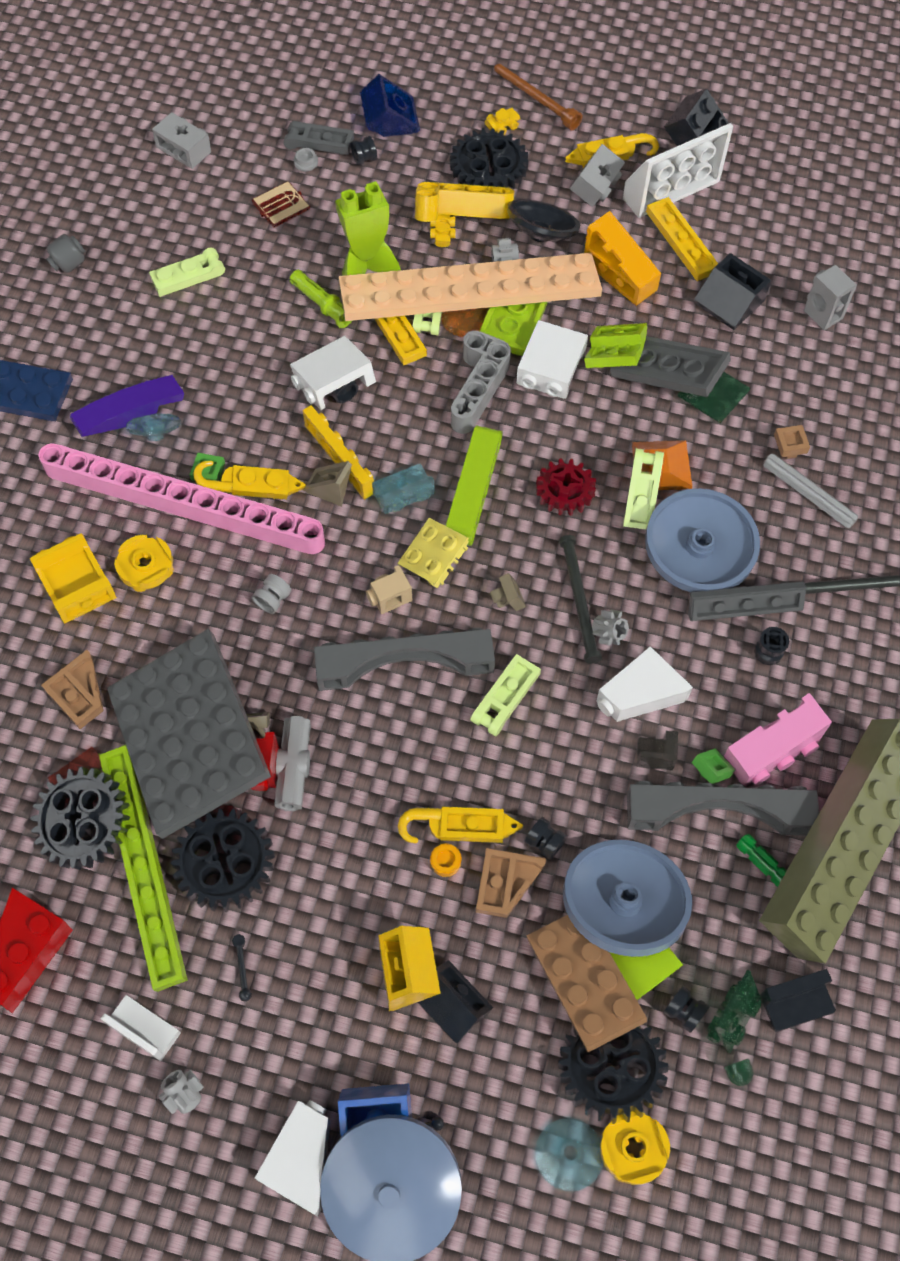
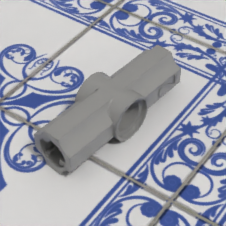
M291 716L284 719L281 749H278L276 776H278L275 807L284 811L302 809L305 778H308L310 751L308 746L311 722L302 716Z

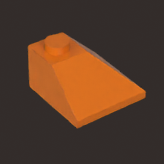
M686 440L632 442L633 460L636 448L644 449L646 453L664 452L658 490L692 489ZM642 463L641 471L652 472L653 465Z

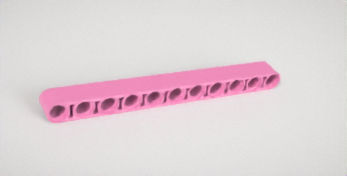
M47 444L40 449L38 454L48 477L307 554H317L325 547L322 524L320 521L307 516L58 444ZM285 527H288V528H289L288 530H281L282 528H285ZM309 535H316L314 538H307Z

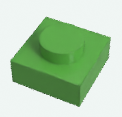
M197 453L190 472L191 481L195 482L194 469L203 461H213L214 464L204 468L202 476L207 480L220 481L225 466L224 457Z
M716 748L698 754L692 761V764L698 769L701 776L711 784L730 778L735 771L732 765Z

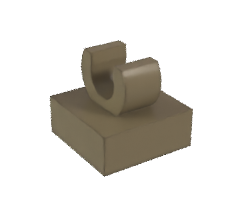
M510 573L499 577L502 588H497L490 592L493 602L497 603L498 608L509 604L515 611L525 608L526 604L519 586Z
M269 712L246 713L252 730L257 731L260 734V738H265V728H268L270 725Z

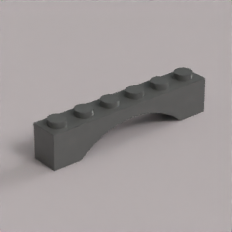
M471 628L464 632L455 633L453 631H442L435 635L413 634L405 638L388 636L376 641L359 639L346 644L329 642L314 647L319 691L349 688L370 671L401 661L438 663L452 668L464 676L494 673L495 668L491 629Z
M639 781L635 784H630L627 792L628 830L659 831L669 822L685 814L701 810L721 809L752 816L768 824L781 835L807 836L819 815L817 790H807L803 786L776 789L772 785L745 788L741 784L715 787L711 783L684 786L680 782L653 785L649 781Z

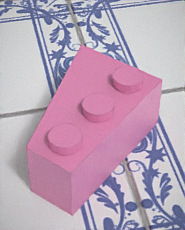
M810 693L801 698L802 702L795 710L788 713L784 709L777 714L779 719L763 728L759 726L728 747L723 757L735 769L734 775L741 785L745 787L751 783H754L755 786L759 785L770 777L769 773L777 768L780 771L785 770L795 762V757L800 754L806 757L820 747L818 742L832 721Z

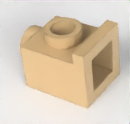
M400 565L394 567V573L390 575L384 574L376 578L374 582L370 583L371 589L366 591L371 606L377 605L381 614L412 601V587Z

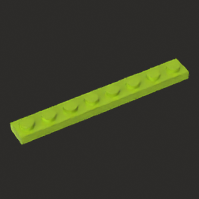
M124 745L100 754L99 758L102 771L111 775L112 780L120 783L117 789L126 792V795L120 801L130 804L128 808L122 810L123 814L130 816V819L122 821L121 826L128 829V831L125 833L119 832L118 837L123 842L119 845L152 989L159 992L188 981L145 800L127 746Z

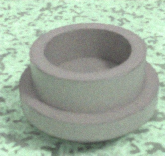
M301 148L296 152L294 165L298 170L311 171L317 167L318 157L312 149Z

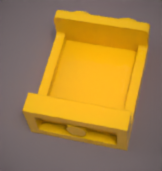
M82 533L70 536L63 542L49 549H43L30 558L64 624L117 598L108 578L103 573Z

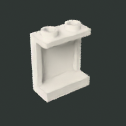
M538 320L519 363L516 383L527 389L538 390L553 397L566 399L569 385L579 360L583 359L586 352L588 335Z
M346 336L290 364L293 372L291 376L293 385L298 391L302 390L307 401L310 404L314 403L320 410L326 408L323 400L325 395L359 378L367 387L376 382L371 361Z

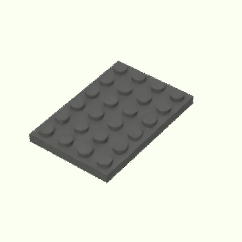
M209 629L107 687L156 835L162 839L271 777L216 638Z

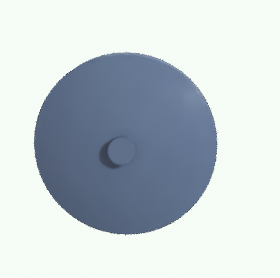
M699 488L674 493L655 508L646 528L645 545L653 567L665 580L682 590L697 592L734 588L743 582L752 571L758 559L760 536L752 516L740 503L723 493Z
M608 840L584 849L570 864L563 885L564 906L575 928L594 945L618 955L640 957L666 950L681 937L691 916L692 895L688 882L681 870L660 851L635 841Z
M402 1115L372 1117L361 1121L346 1131L332 1148L321 1177V1205L326 1221L334 1235L346 1248L356 1255L370 1261H413L435 1249L449 1234L455 1223L462 1193L459 1166L447 1142L427 1124Z

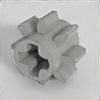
M511 238L497 239L498 245L491 246L492 262L519 259L517 243L511 244Z
M601 610V615L594 619L592 624L593 635L600 636V644L609 646L611 644L619 645L620 640L627 636L629 630L628 621L621 618V611Z
M176 1070L163 1080L161 1089L164 1092L159 1095V1098L171 1114L176 1112L177 1109L182 1114L192 1111L199 1104L202 1097L199 1091L204 1086L192 1070H189L186 1074L181 1070Z

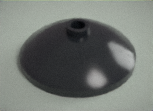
M516 199L508 204L507 213L511 221L534 241L554 242L565 240L577 235L580 230V222L572 214L557 206L530 199Z

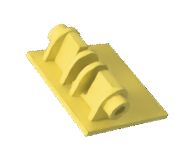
M428 518L397 564L426 579L430 585L438 588L439 585L443 586L444 580L449 575L447 570H454L451 564L457 565L459 563L455 558L460 559L464 551H467L469 538Z

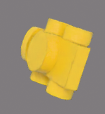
M501 108L496 112L495 116L489 114L486 117L485 125L490 131L494 128L497 133L504 130L505 135L507 132L506 126L511 130L518 128L519 123L517 121L520 120V115L513 108L507 110Z
M438 214L437 219L430 222V227H435L430 228V239H435V245L438 247L450 246V238H455V228H450L455 227V217Z

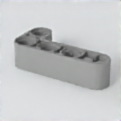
M470 331L463 339V359L467 364L475 368L451 406V427L460 434H466L473 430L510 367L511 349L509 344L481 331Z

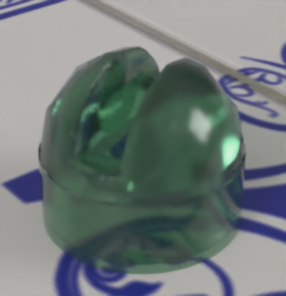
M749 1058L724 1067L731 1083L737 1086H744L752 1081L754 1072Z

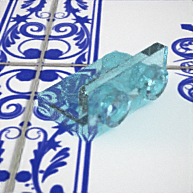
M421 463L372 483L373 493L384 514L400 511L409 504L425 501L435 494L434 479L432 476H427Z

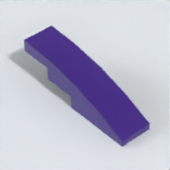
M173 375L145 381L105 396L71 413L70 419L81 437L125 428L132 425L133 418L156 414L160 405L183 401L184 392Z

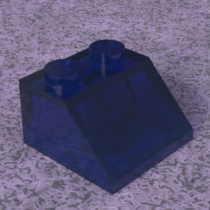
M378 74L360 91L365 124L370 131L376 132L383 137L415 134L420 131L414 98L411 94L381 74Z

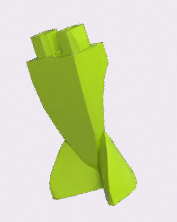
M375 181L366 184L365 191L357 194L355 190L351 189L342 191L340 199L335 200L336 211L350 244L344 261L342 276L365 274L367 269L374 272L401 270L390 247L384 241L389 224V204L378 183Z

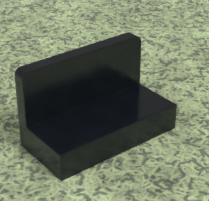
M447 960L436 967L441 994L424 999L418 1003L455 1043H458L494 1007Z
M828 969L768 987L760 994L775 1032L831 1015L836 1011L826 988L832 982Z

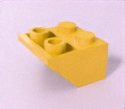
M399 926L378 935L389 1011H395L441 994L429 928Z

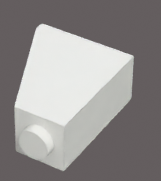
M649 647L599 689L596 702L599 709L606 716H612L618 722L684 703L689 698L693 687L657 652Z
M309 1100L307 1105L298 1101L255 1179L318 1217L322 1208L320 1184L327 1160L330 1121L324 1116L327 1110L319 1104Z

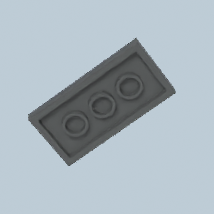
M646 336L644 348L637 366L611 367L610 371L612 377L708 397L731 361L730 352Z

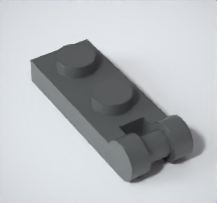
M292 121L288 126V134L285 135L283 144L288 149L301 147L349 155L351 142L354 140V130Z

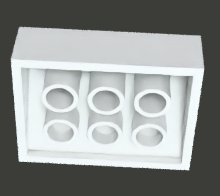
M729 123L646 160L625 181L623 200L635 215L641 218L647 215L646 208L648 204L669 197L674 203L720 182L733 125Z

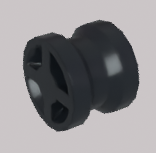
M371 136L364 137L363 141L360 142L357 140L351 142L352 155L358 166L363 165L367 160L371 162L377 160V150Z

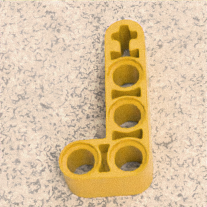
M421 182L417 185L415 192V219L422 222H432L437 219L438 214L509 219L507 208L508 204L514 200L515 191L506 187Z

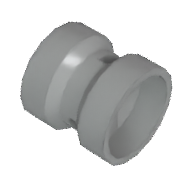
M269 574L263 581L264 586L261 589H257L252 595V600L265 612L274 614L280 607L279 602L282 599H286L292 590L282 578Z

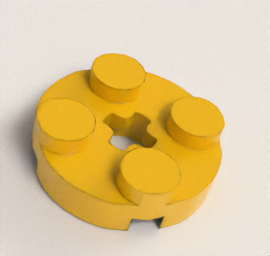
M137 535L126 540L118 549L119 554L114 563L118 576L124 584L132 587L137 592H143L146 589L159 586L173 574V556L169 546L161 538L156 537L154 539L147 538V535ZM141 558L151 559L147 566H138L140 565L139 560Z
M632 1111L630 1122L627 1123L623 1115L619 1114L617 1115L616 1123L612 1124V1121H610L603 1130L600 1154L606 1169L616 1180L631 1185H642L656 1179L665 1168L670 1154V1142L664 1127L656 1119H652L650 1116L645 1115V1113L640 1118ZM630 1138H634L636 1143L642 1142L644 1145V1149L639 1152V1158H634L632 1153L628 1154L625 1147L629 1145Z

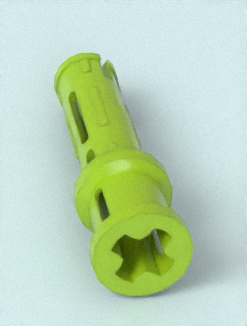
M299 269L291 274L289 282L320 307L323 315L330 316L335 320V324L339 328H345L352 322L345 321L343 304L337 295L327 293Z

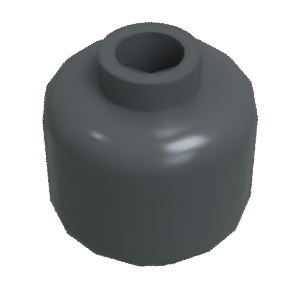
M62 234L47 246V252L50 255L47 261L56 271L61 269L65 273H70L85 261L84 253L86 251L73 235L69 237L66 234Z

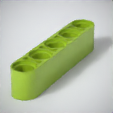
M477 425L472 434L446 523L447 527L469 538L467 546H472L503 434V431Z

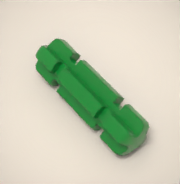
M750 834L744 835L737 842V848L744 855L747 853L750 856L748 859L765 876L770 875L772 877L770 880L778 887L787 870L784 867L780 868L778 866L779 862L761 845L758 847L756 845L757 841Z

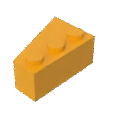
M611 211L588 226L584 253H592L598 275L635 306L658 290L661 272Z

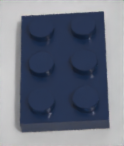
M0 360V412L56 422L73 381L71 373Z

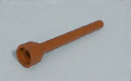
M498 63L494 66V71L560 116L565 127L573 131L580 125L583 118L581 112L575 108H564L502 64Z

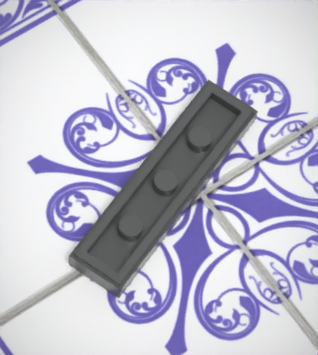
M802 581L690 592L688 616L690 621L803 611L806 585Z

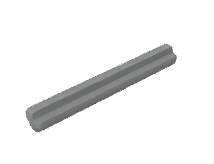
M772 453L766 458L763 464L764 467L846 528H850L855 524L858 515L777 455Z

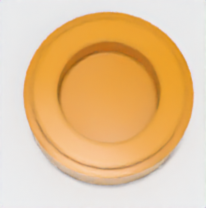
M445 843L433 849L430 856V864L432 870L437 875L450 877L456 874L461 867V853L454 845Z

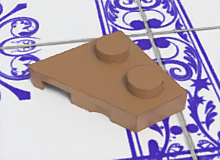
M88 650L84 651L41 685L44 691L79 729H82L104 711L93 658Z
M486 848L476 913L507 918L545 867L546 858Z

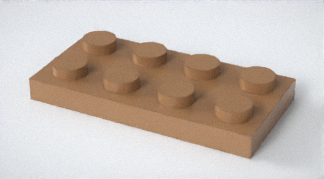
M568 915L526 935L532 950L587 1052L647 1022L645 1013L610 952L601 949L587 940L575 928Z

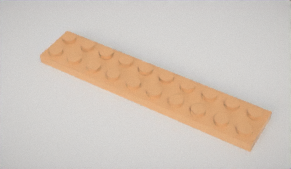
M592 253L339 276L345 321L601 297L602 286Z

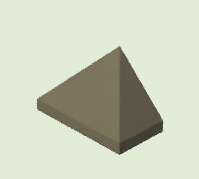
M346 461L316 468L303 490L308 494L342 507L352 464Z

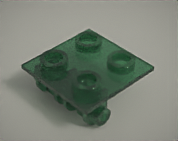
M723 372L708 397L679 391L677 396L721 424L751 388Z
M748 969L741 981H738L736 985L732 984L724 998L725 1001L721 1003L725 1010L718 1009L716 1014L719 1017L715 1015L707 1028L709 1032L707 1039L715 1044H718L721 1040L726 1052L729 1054L735 1045L739 1046L746 1033V1024L750 1017L754 1018L758 1014L761 1007L760 994L751 971Z

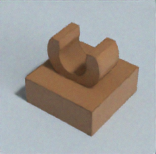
M803 425L775 430L774 437L781 457L792 459L796 458L797 455L808 453L810 445Z

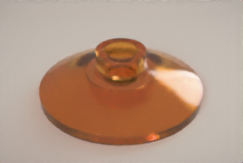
M489 307L442 312L441 321L445 329L451 334L464 337L470 331H480Z

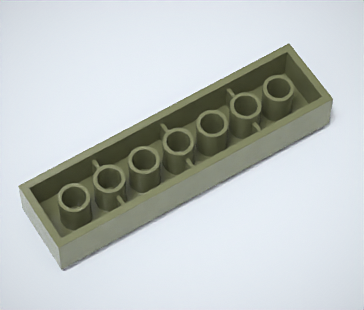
M900 719L871 720L759 919L798 959L826 964L900 825Z

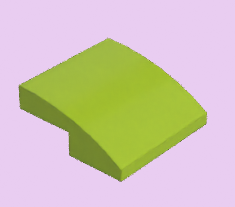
M647 323L597 326L590 336L591 348L584 358L586 368L637 366L646 340Z
M670 948L653 955L640 957L623 956L610 952L636 1000H639L683 966Z

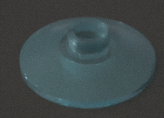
M152 414L130 420L126 424V430L131 434L147 437L149 441H159L164 438V434L180 427L181 419L171 414Z
M565 1118L549 1124L540 1134L535 1148L536 1164L542 1177L550 1185L563 1191H578L589 1186L598 1177L603 1165L600 1154L601 1141L598 1135L589 1125L577 1119ZM566 1147H573L576 1150L577 1156L574 1160H569L565 1157L564 1150Z

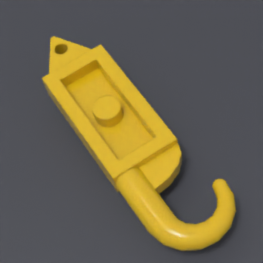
M647 133L625 137L620 135L577 144V148L566 156L565 162L582 165L584 168L601 144L605 145L622 160H628L629 157L633 156L636 144L649 143L652 145V149L646 155L651 156L658 151L659 142L654 136Z
M203 461L195 467L193 472L197 485L238 496L287 500L289 495L303 490L306 486L305 483L290 475L289 470L233 465V467H229L224 471L221 481L207 480L202 476V470L214 464L213 461Z
M462 807L412 808L402 814L397 826L400 836L405 841L414 844L418 843V838L411 836L407 832V825L412 820H429L431 833L435 838L444 841L503 843L504 838L523 829V824L506 815L504 809Z

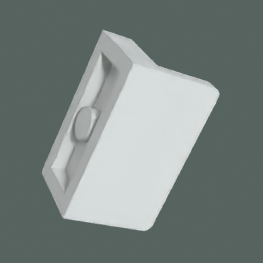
M125 995L111 1016L104 1013L100 1018L109 1027L159 1061L163 1060L181 1034L179 1030L127 995Z

